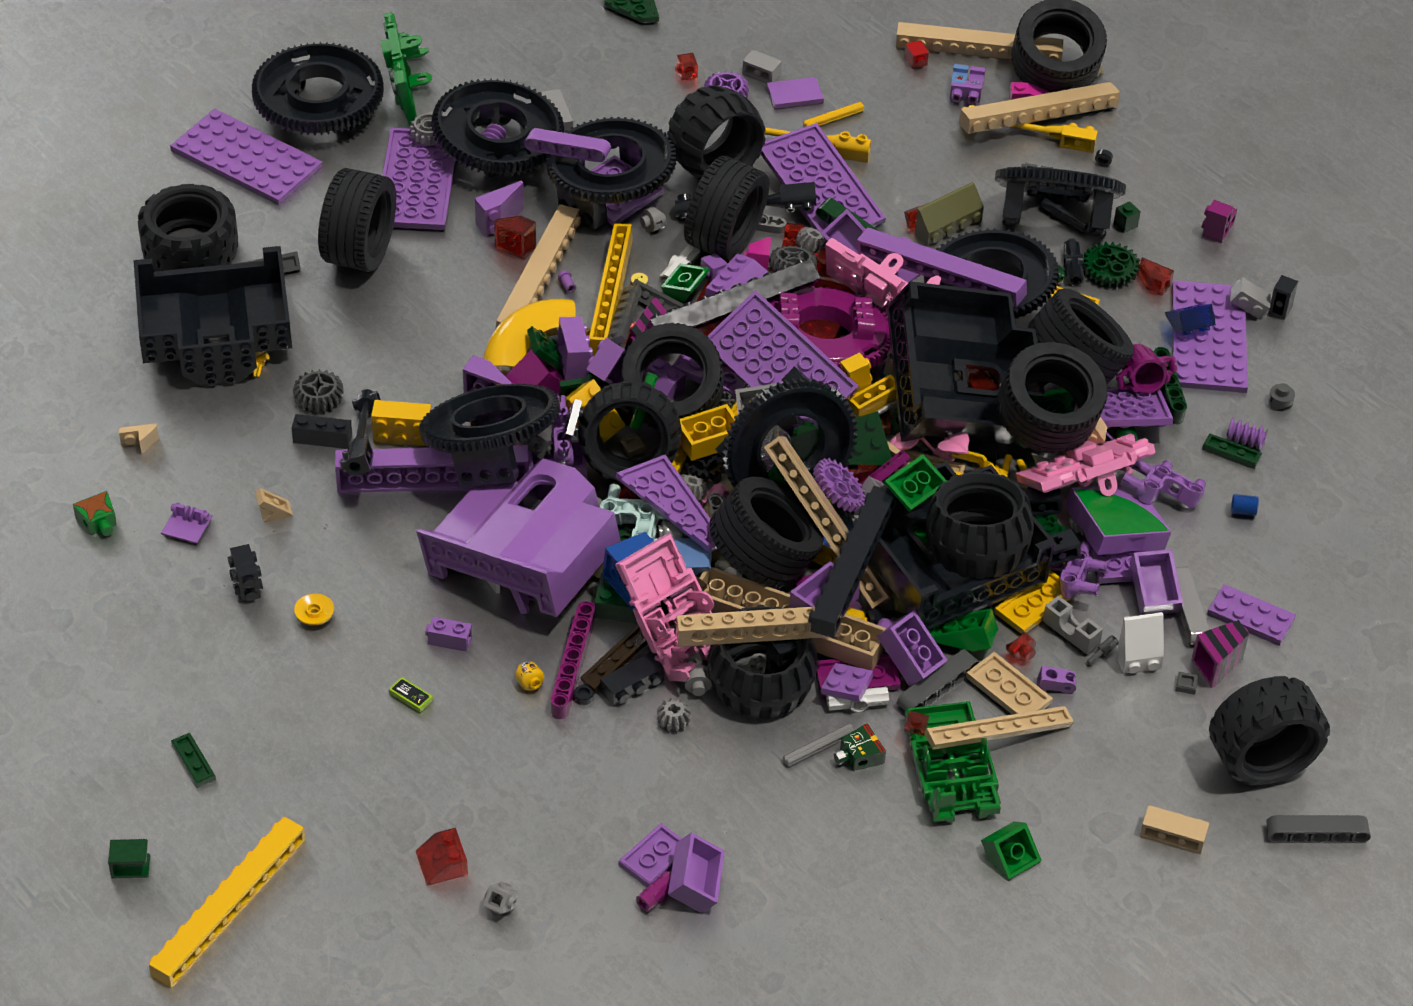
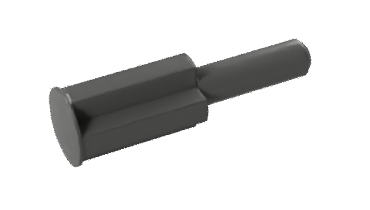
M1113 635L1109 636L1097 647V652L1087 660V663L1091 665L1101 655L1103 657L1106 656L1119 644L1117 638Z

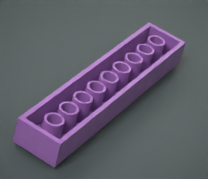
M513 445L519 471L516 482L529 470L528 445ZM434 448L372 449L374 456L371 471L356 476L342 470L341 460H344L342 452L347 450H335L337 493L464 490L474 487L459 488L451 453L435 450ZM502 468L504 471L509 472L508 469ZM465 472L467 475L472 476L471 473Z

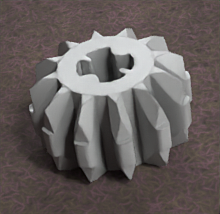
M812 227L802 228L796 236V245L799 248L808 249L809 252H813L815 255L821 253L826 244V239L822 236L821 232Z
M690 474L681 475V478L698 502L702 501L706 495L707 488L703 479L691 476Z
M670 698L669 702L663 700L662 705L657 709V720L661 728L667 727L668 732L671 729H675L678 732L679 728L685 730L686 725L691 721V710L687 702L681 703L680 698L677 701H673Z

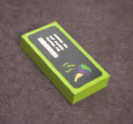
M403 677L389 688L390 695L419 713L433 701L431 694Z

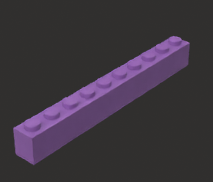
M867 228L857 239L858 254H863L866 257L881 262L889 254H900L903 258L902 269L929 278L938 275L941 277L940 282L955 287L1011 293L1015 307L1027 295V280L932 248L871 228ZM892 260L889 264L894 266L897 260Z

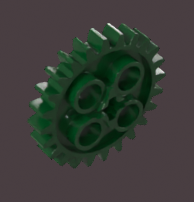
M1105 241L1104 245L1098 243L1097 247L1092 245L1091 249H1087V253H1084L1083 270H1085V275H1089V279L1095 278V283L1101 281L1102 286L1105 283H1108L1109 287L1112 284L1118 287L1119 283L1125 286V282L1130 284L1131 279L1135 280L1136 276H1138L1141 265L1139 263L1140 259L1137 258L1138 254H1133V249L1127 250V245L1121 247V243L1115 245L1114 242L1108 245Z

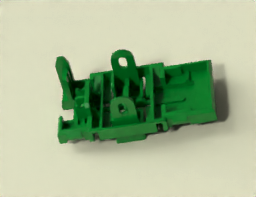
M392 12L384 14L385 22L383 26L386 39L380 40L382 52L389 71L393 92L397 94L395 95L396 104L400 105L401 109L405 111L408 126H410L411 122L417 117L412 88L430 83L432 76L427 72L411 75V68L407 60L423 57L429 53V49L419 48L422 43V38L419 35L409 36L405 32L398 33L395 16Z
M970 701L906 709L905 717L912 740L910 741V750H912L922 793H924L923 798L925 801L928 800L934 822L945 820L946 822H954L955 812L966 809L977 810L979 818L1000 814L1001 801L997 792L999 782L987 739L981 738V742L933 750L924 734L927 728L976 721ZM979 753L977 755L961 756L959 758H954V756L952 755L957 754V756ZM943 755H948V757L950 758V759H947V760H943V759L931 760V759H935V758H943ZM952 770L955 779H949L947 771Z

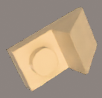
M157 423L120 427L121 446L140 444L141 454H143L159 439Z
M262 488L255 492L257 504L260 507L264 522L293 515L289 500Z

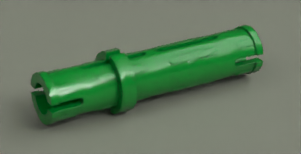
M646 373L644 383H648L654 388L658 376ZM636 407L629 427L641 430L646 411Z

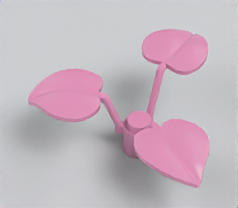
M900 432L890 441L899 450H906L914 447L919 442V439H921L933 451L935 456L938 455L939 458L954 461L955 458L951 456V453L968 454L969 436L967 433L962 432L952 434L949 438L945 437V440L937 445V449L924 437L901 442Z

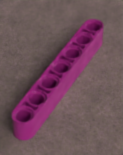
M589 601L581 602L577 606L551 696V714L556 719H564L570 712L574 690L577 687L594 627L595 606Z

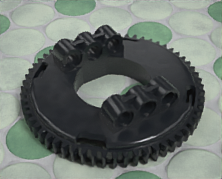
M321 41L319 44L314 42L313 44H308L307 42L306 45L300 44V46L294 45L293 48L288 47L287 50L282 49L281 53L276 52V56L271 55V59L267 58L266 62L259 66L252 82V100L256 110H258L259 114H262V118L266 117V121H270L271 125L281 126V130L287 128V132L293 130L294 133L300 132V135L303 133H307V135L313 133L314 136L317 133H320V135L327 133L329 135L330 131L336 133L338 129L341 132H349L352 127H355V123L360 125V120L366 121V117L370 118V114H374V110H377V106H380L384 93L383 77L376 63L368 55H364L363 52L359 53L358 49L348 48L347 45L343 47L340 43L335 45L334 42L332 44H328V42L322 44ZM310 55V58L299 62H292L291 60ZM368 76H370L372 82L375 81L374 86L370 85L367 79ZM324 77L333 79L342 85L339 92L328 99L307 100L298 96V93H301L305 88L306 79Z
M484 78L483 81L477 79L474 82L471 80L470 83L465 82L464 85L460 83L458 87L454 86L453 89L445 92L444 96H441V99L435 105L431 121V131H433L434 140L437 141V145H440V150H444V154H448V158L453 157V161L458 160L459 165L464 163L465 168L471 166V170L476 168L478 173L484 171L487 177L495 178L500 176V174H504V176H513L514 173L520 175V172L527 174L529 171L533 172V168L538 170L539 166L544 167L547 154L528 150L524 145V141L534 128L564 133V122L555 104L551 103V100L547 99L546 95L542 96L541 92L537 93L536 89L532 90L530 86L525 87L524 83L520 85L518 81L513 83L511 80L508 82L505 79L500 81L498 78L496 80H492V78L486 80ZM514 94L521 96L525 99H530L531 103H525L521 100L515 99ZM449 107L452 108L447 116H442V113L446 112ZM513 119L522 126L524 132L517 137L496 140L483 136L475 128L480 126L487 128L490 124L503 126Z

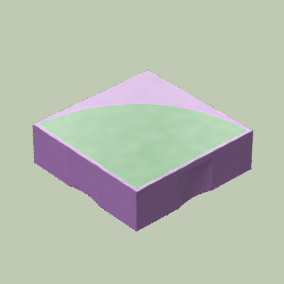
M1117 485L1116 492L1111 496H1105L1100 493L1098 486L1071 488L1065 507L1075 522L1081 527L1086 539L1097 555L1117 554L1128 551L1165 550L1171 531L1154 506L1141 502L1135 490L1126 485Z

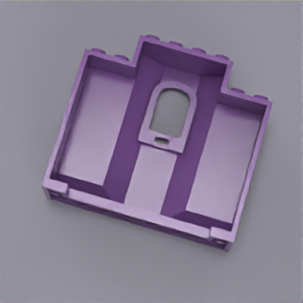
M544 458L532 466L518 482L504 483L499 486L490 484L480 488L474 486L434 531L424 529L416 531L429 575L445 579L448 575L447 568L537 597L540 612L554 617L561 613L604 562L605 548L621 542L615 513L599 508L595 488L576 468ZM538 500L542 501L535 510H531Z

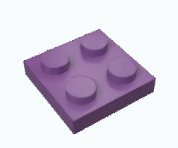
M835 663L821 687V694L860 702L873 678V671Z

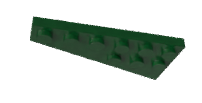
M875 411L854 418L857 421L855 426L858 428V431L855 433L858 437L854 439L857 444L853 445L855 451L850 453L853 458L848 459L849 465H883L892 456L879 412ZM819 429L787 438L802 462H805L815 450L819 439Z

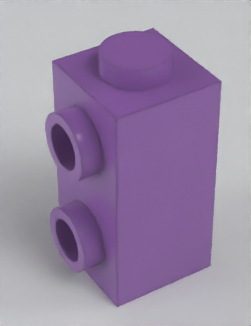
M433 617L431 624H427L425 635L428 636V644L467 651L472 639V624Z

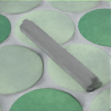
M846 724L784 755L783 762L786 766H791L841 741L844 736L854 731V728L851 724Z

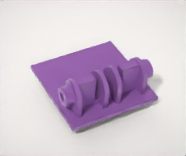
M180 503L172 504L171 511L173 513L161 534L197 544L213 515L207 513L206 510L196 509V507L191 508L187 505L185 508V505Z

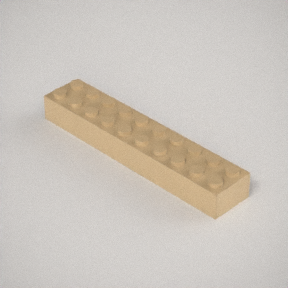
M714 567L703 572L700 576V579L707 584V589L704 592H707L714 602V609L711 610L712 613L738 612L742 608H751L757 605H765L766 607L776 606L783 609L789 608L790 594ZM845 614L841 624L840 636L812 639L817 653L873 671L885 650L877 635L886 628Z

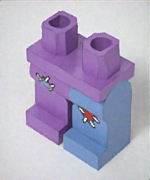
M954 64L950 99L956 103L965 100L969 104L976 105L977 102H980L986 68L971 66L969 80H967L969 66Z

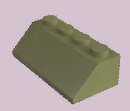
M971 182L917 208L915 235L924 244L929 246L982 220L984 206L975 184Z

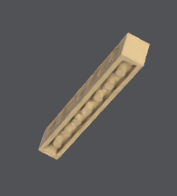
M815 607L677 615L676 622L678 647L822 638L828 636L810 632L811 623H808L810 612L815 611ZM841 624L837 630L835 637H838L841 634Z

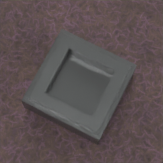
M1178 672L1175 691L1195 695L1199 675Z

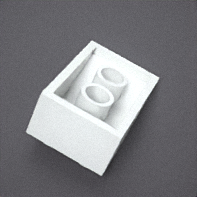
M1162 612L1125 617L1123 619L1116 654L1123 674L1161 669L1164 658Z

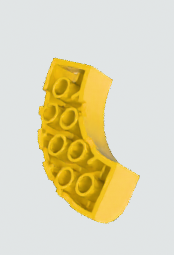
M546 299L519 308L505 318L496 328L488 341L483 358L490 361L506 376L527 354L531 346L527 330L533 326L537 330H542L547 337L557 335L559 317H576L574 301L570 299Z

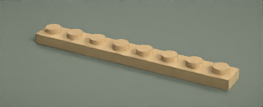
M1062 706L927 728L924 734L932 749L935 750L981 742V738H986L988 741L1071 727L1074 721L1067 708Z

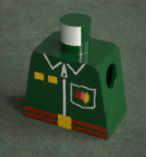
M868 723L841 739L840 751L834 753V759L838 765L848 762L855 771L885 764L886 758L885 748Z

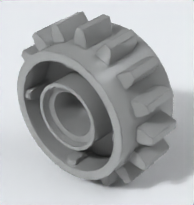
M433 113L419 115L411 122L410 126L411 137L415 138L416 142L425 146L437 144V141L434 140L433 131H431Z

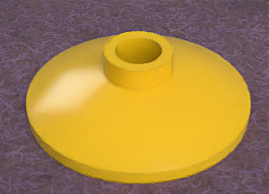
M308 594L296 602L294 607L295 616L304 624L320 625L327 622L333 616L334 604L329 597L323 594Z

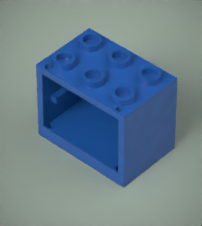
M646 532L605 548L602 576L632 611L635 609V606H630L629 604L631 598L625 587L627 585L623 583L615 564L654 541Z

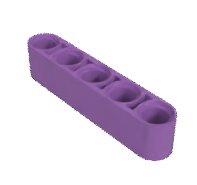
M539 128L532 129L524 141L525 147L533 152L593 162H603L611 150L610 143L604 139Z

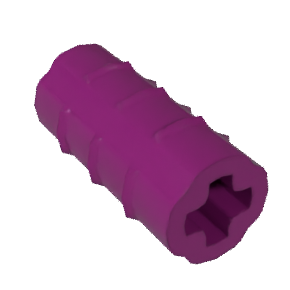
M664 872L636 896V903L643 911L649 912L668 895L671 879L670 872Z

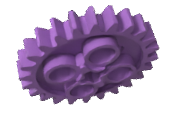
M824 458L813 468L814 480L818 482L823 493L827 495V499L830 498L832 500V504L836 503L839 509L842 507L845 512L848 510L850 513L853 511L856 513L861 505L864 506L865 490L861 489L863 485L857 482L858 478L853 477V472H849L847 467L843 468L841 463L837 464L835 460L831 461L830 458L827 460Z

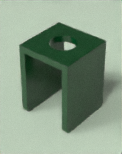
M147 839L110 840L108 865L111 879L149 877L151 856L147 853Z

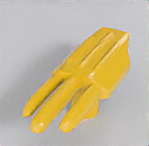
M264 351L255 352L257 368L252 372L254 377L260 376L265 361L270 359V355Z

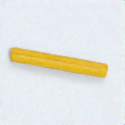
M857 102L804 120L803 127L815 123L821 126L864 111V105L862 102Z

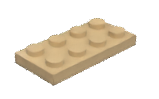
M995 652L966 673L968 680L1012 715L1043 710L1052 704L1053 698Z

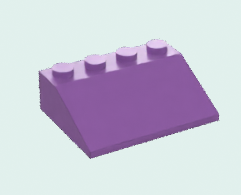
M736 254L706 287L705 296H714L716 292L725 289V291L730 290L732 286L738 283L746 284L748 280L754 277L759 279L768 271L754 259L742 254Z

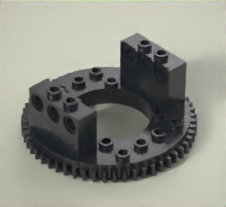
M603 117L600 120L598 118L595 121L589 120L587 123L577 124L575 128L571 127V130H565V133L604 139L610 143L611 149L619 147L620 159L633 167L628 171L618 174H599L585 168L581 163V159L551 154L546 155L548 175L557 188L558 206L560 204L579 209L581 221L593 229L608 221L606 204L633 201L658 190L660 186H663L671 178L677 161L675 145L672 144V140H670V136H667L666 132L663 133L662 129L658 130L657 126L652 127V123L647 124L646 121L640 122V119L636 121L634 118L627 119V117H610L608 119Z
M1007 167L996 170L995 181L1006 188L1002 222L1010 226H1016V224L1020 223L1024 192H1026V196L1036 197V195H1043L1044 198L1049 199L1061 197V200L1071 201V199H1078V202L1084 203L1093 200L1089 232L1093 233V235L1104 236L1110 229L1113 199L1120 198L1126 192V184L1119 180L1079 171L1041 167Z
M986 228L984 231L979 229L977 232L972 230L971 233L965 232V235L959 234L957 238L952 237L951 241L946 240V244H941V248H936L938 251L1027 280V295L1017 307L1014 306L1013 308L1015 319H1019L1022 316L1025 317L1026 314H1031L1034 310L1037 311L1038 307H1043V303H1047L1048 299L1051 298V294H1054L1055 289H1057L1059 267L1054 253H1050V248L1046 249V245H1042V241L1036 242V238L1031 239L1030 235L1025 236L1023 232L1021 234L1017 233V231L1010 232V229L1003 231L1002 228L1000 230H996V228L989 230ZM924 276V283H927L930 278ZM940 282V285L952 286V285H949V284Z
M795 366L781 379L783 381L782 384L777 382L776 386L770 385L769 389H763L762 393H757L754 399L750 398V402L744 404L743 410H739V415L734 416V423H730L732 427L727 430L729 435L715 449L725 463L723 467L726 469L725 473L731 485L735 488L742 479L749 477L768 479L770 469L765 467L761 460L763 441L775 425L785 419L796 416L809 417L815 420L819 428L817 446L811 456L803 462L811 474L814 472L813 468L824 458L826 460L830 458L831 461L835 460L837 464L841 463L843 468L845 465H849L848 459L853 458L850 453L855 451L853 445L857 444L854 439L858 437L855 433L858 431V428L855 426L857 421L854 419L856 417L853 413L854 410L850 407L847 399L833 386L830 387L828 383L817 382L815 379L811 381Z
M526 383L488 386L465 392L435 406L433 410H430V413H426V416H423V420L419 423V431L424 444L435 450L451 453L459 488L471 486L480 488L490 484L499 486L504 483L515 482L519 475L513 445L536 438L538 434L555 421L554 419L558 418L557 415H559L561 407L557 394L552 389L548 390L547 387L544 388L543 386L539 387L538 385ZM475 421V426L462 425L465 422ZM502 468L508 469L509 472L504 471ZM465 472L471 473L472 476L467 475Z

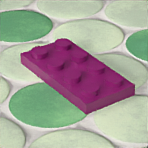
M888 654L881 655L873 669V678L867 689L886 687L888 690H898L901 688L897 667ZM838 659L817 661L816 676L821 697H826V695L821 694V687L834 664L853 665Z

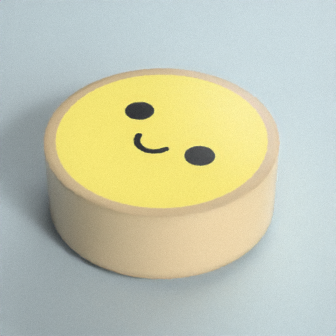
M638 272L631 276V285L635 279L648 285V276L646 274Z

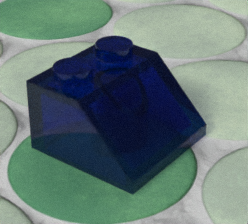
M1212 304L1194 305L1165 312V316L1176 333L1182 332L1183 335L1193 334V330L1199 329V332L1210 330V326L1216 325Z

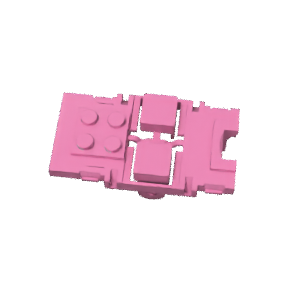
M830 238L825 244L827 275L848 286L857 295L861 293L862 297L872 298L873 306L878 305V309H883V313L887 314V306L908 284V282L895 275L903 265L902 256L897 253L889 254L879 265L865 255L857 254L833 238ZM892 260H897L893 267L888 266ZM936 275L930 278L927 283L940 285L941 277Z
M1133 434L1100 443L1101 446L1087 440L1078 448L1067 451L1066 456L1060 455L1054 457V460L1039 462L1036 467L1017 472L1016 477L1017 482L1043 493L1075 482L1081 487H1087L1096 477L1100 493L1105 496H1111L1117 490L1114 471L1120 469L1128 474H1132L1133 469L1131 467L1136 461L1153 456L1156 452L1154 444L1149 443L1148 439L1143 438L1135 441ZM1106 479L1110 481V489L1108 490L1105 487Z
M665 534L619 561L615 566L623 583L627 585L625 587L631 598L629 604L630 606H635L633 612L643 636L647 640L652 653H657L655 660L663 663L662 666L669 681L685 682L690 678L688 671L697 667L696 663L683 661L699 652L702 660H708L710 645L678 647L677 633H674L675 629L670 628L668 622L673 620L676 624L677 615L712 613L711 610L714 609V602L707 592L701 590L692 568H686L684 559L679 553L672 535ZM660 601H663L668 606L669 613L667 615L664 614L661 607H657L661 604Z

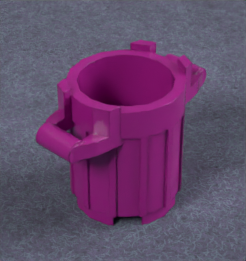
M1133 344V357L1121 369L1122 371L1116 375L1118 389H1133L1134 392L1153 393L1159 390L1165 382L1170 381L1171 375L1178 370L1175 357H1157L1151 348L1141 344ZM1123 376H1126L1130 383L1125 384Z

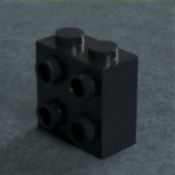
M249 544L230 548L231 556L227 557L229 567L232 568L229 570L231 581L236 582V584H233L235 595L240 596L241 602L260 599V590H263L261 578L258 577H262L260 566L255 564L257 562L255 551H251Z

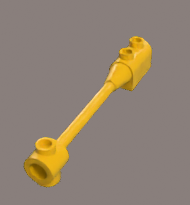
M1029 123L1009 126L1045 133L1048 136L1061 140L1060 147L1090 153H1094L1098 130H1095L1092 126L1081 128L1075 123L1060 126H1040Z
M765 128L764 134L781 136L790 131ZM846 131L837 135H826L843 159L868 163L871 139H867L866 135L859 134L857 137H853Z

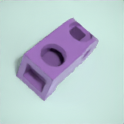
M1041 666L1037 677V686L1044 692L1046 690H1053L1070 694L1076 690V674L1066 669Z

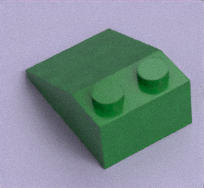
M922 454L883 483L910 512L929 503L938 487L943 482H947V480Z
M991 608L974 611L931 628L930 634L936 643L968 651L979 650L983 652L992 647L998 626Z

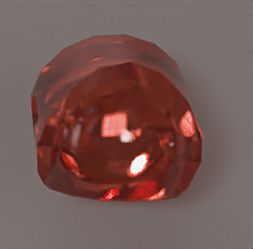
M1023 631L1019 638L1006 644V650L1017 661L1024 659L1029 661L1036 654L1034 650L1036 642Z

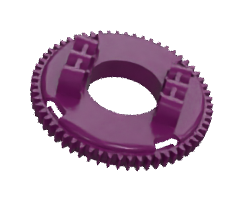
M812 286V288L807 287L794 293L780 292L778 299L769 302L840 369V361L858 353H861L864 358L869 360L871 369L887 358L891 346L888 317H886V313H883V309H878V305L873 306L872 298L858 297L856 294H850L849 291L844 292L843 290H836V288H815ZM814 320L829 321L843 326L850 334L837 339H823L805 333L799 328V325ZM872 347L877 348L876 352L873 351L869 355L865 356L864 352L868 351Z

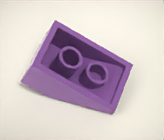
M519 181L475 198L476 225L485 237L502 231L503 229L499 228L506 227L507 225H499L510 223L511 221L500 223L499 221L514 219L524 209L523 182Z
M473 355L463 368L464 393L488 386L511 384L490 361Z

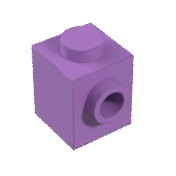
M717 254L701 258L700 267H706L710 270L704 278L711 283L727 263Z

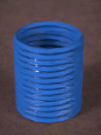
M1233 494L1231 513L1256 517L1259 497Z

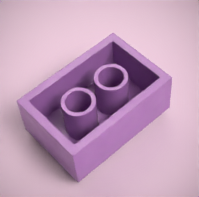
M915 610L901 617L877 635V638L909 686L921 681L948 661Z

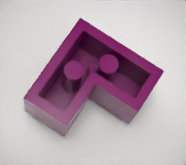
M1213 200L1210 206L1207 205L1204 212L1206 218L1201 227L1204 229L1202 236L1222 243L1235 223L1237 209L1228 204Z

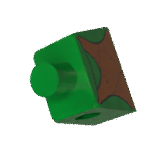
M107 491L73 503L75 518L90 534L94 535L102 532L104 536H108L113 532L112 527L116 526L117 523Z

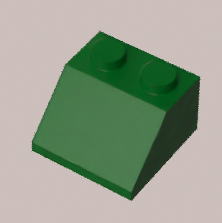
M679 264L662 284L663 293L683 304L710 271L709 268Z
M1013 821L981 840L988 859L1007 880L1042 861L1027 823Z

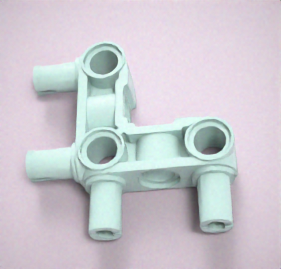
M616 484L610 485L608 496L601 502L600 508L614 512L617 525L622 523L636 524L635 529L632 531V537L646 532L654 541L657 540L655 536L658 521L668 519L644 500L619 499L620 486Z

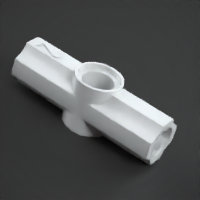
M688 245L678 256H672L668 267L659 276V281L663 284L679 264L692 265L699 258L700 250Z
M888 688L866 689L860 702L826 695L827 708L829 711L851 708L853 712H862L870 706L889 705Z

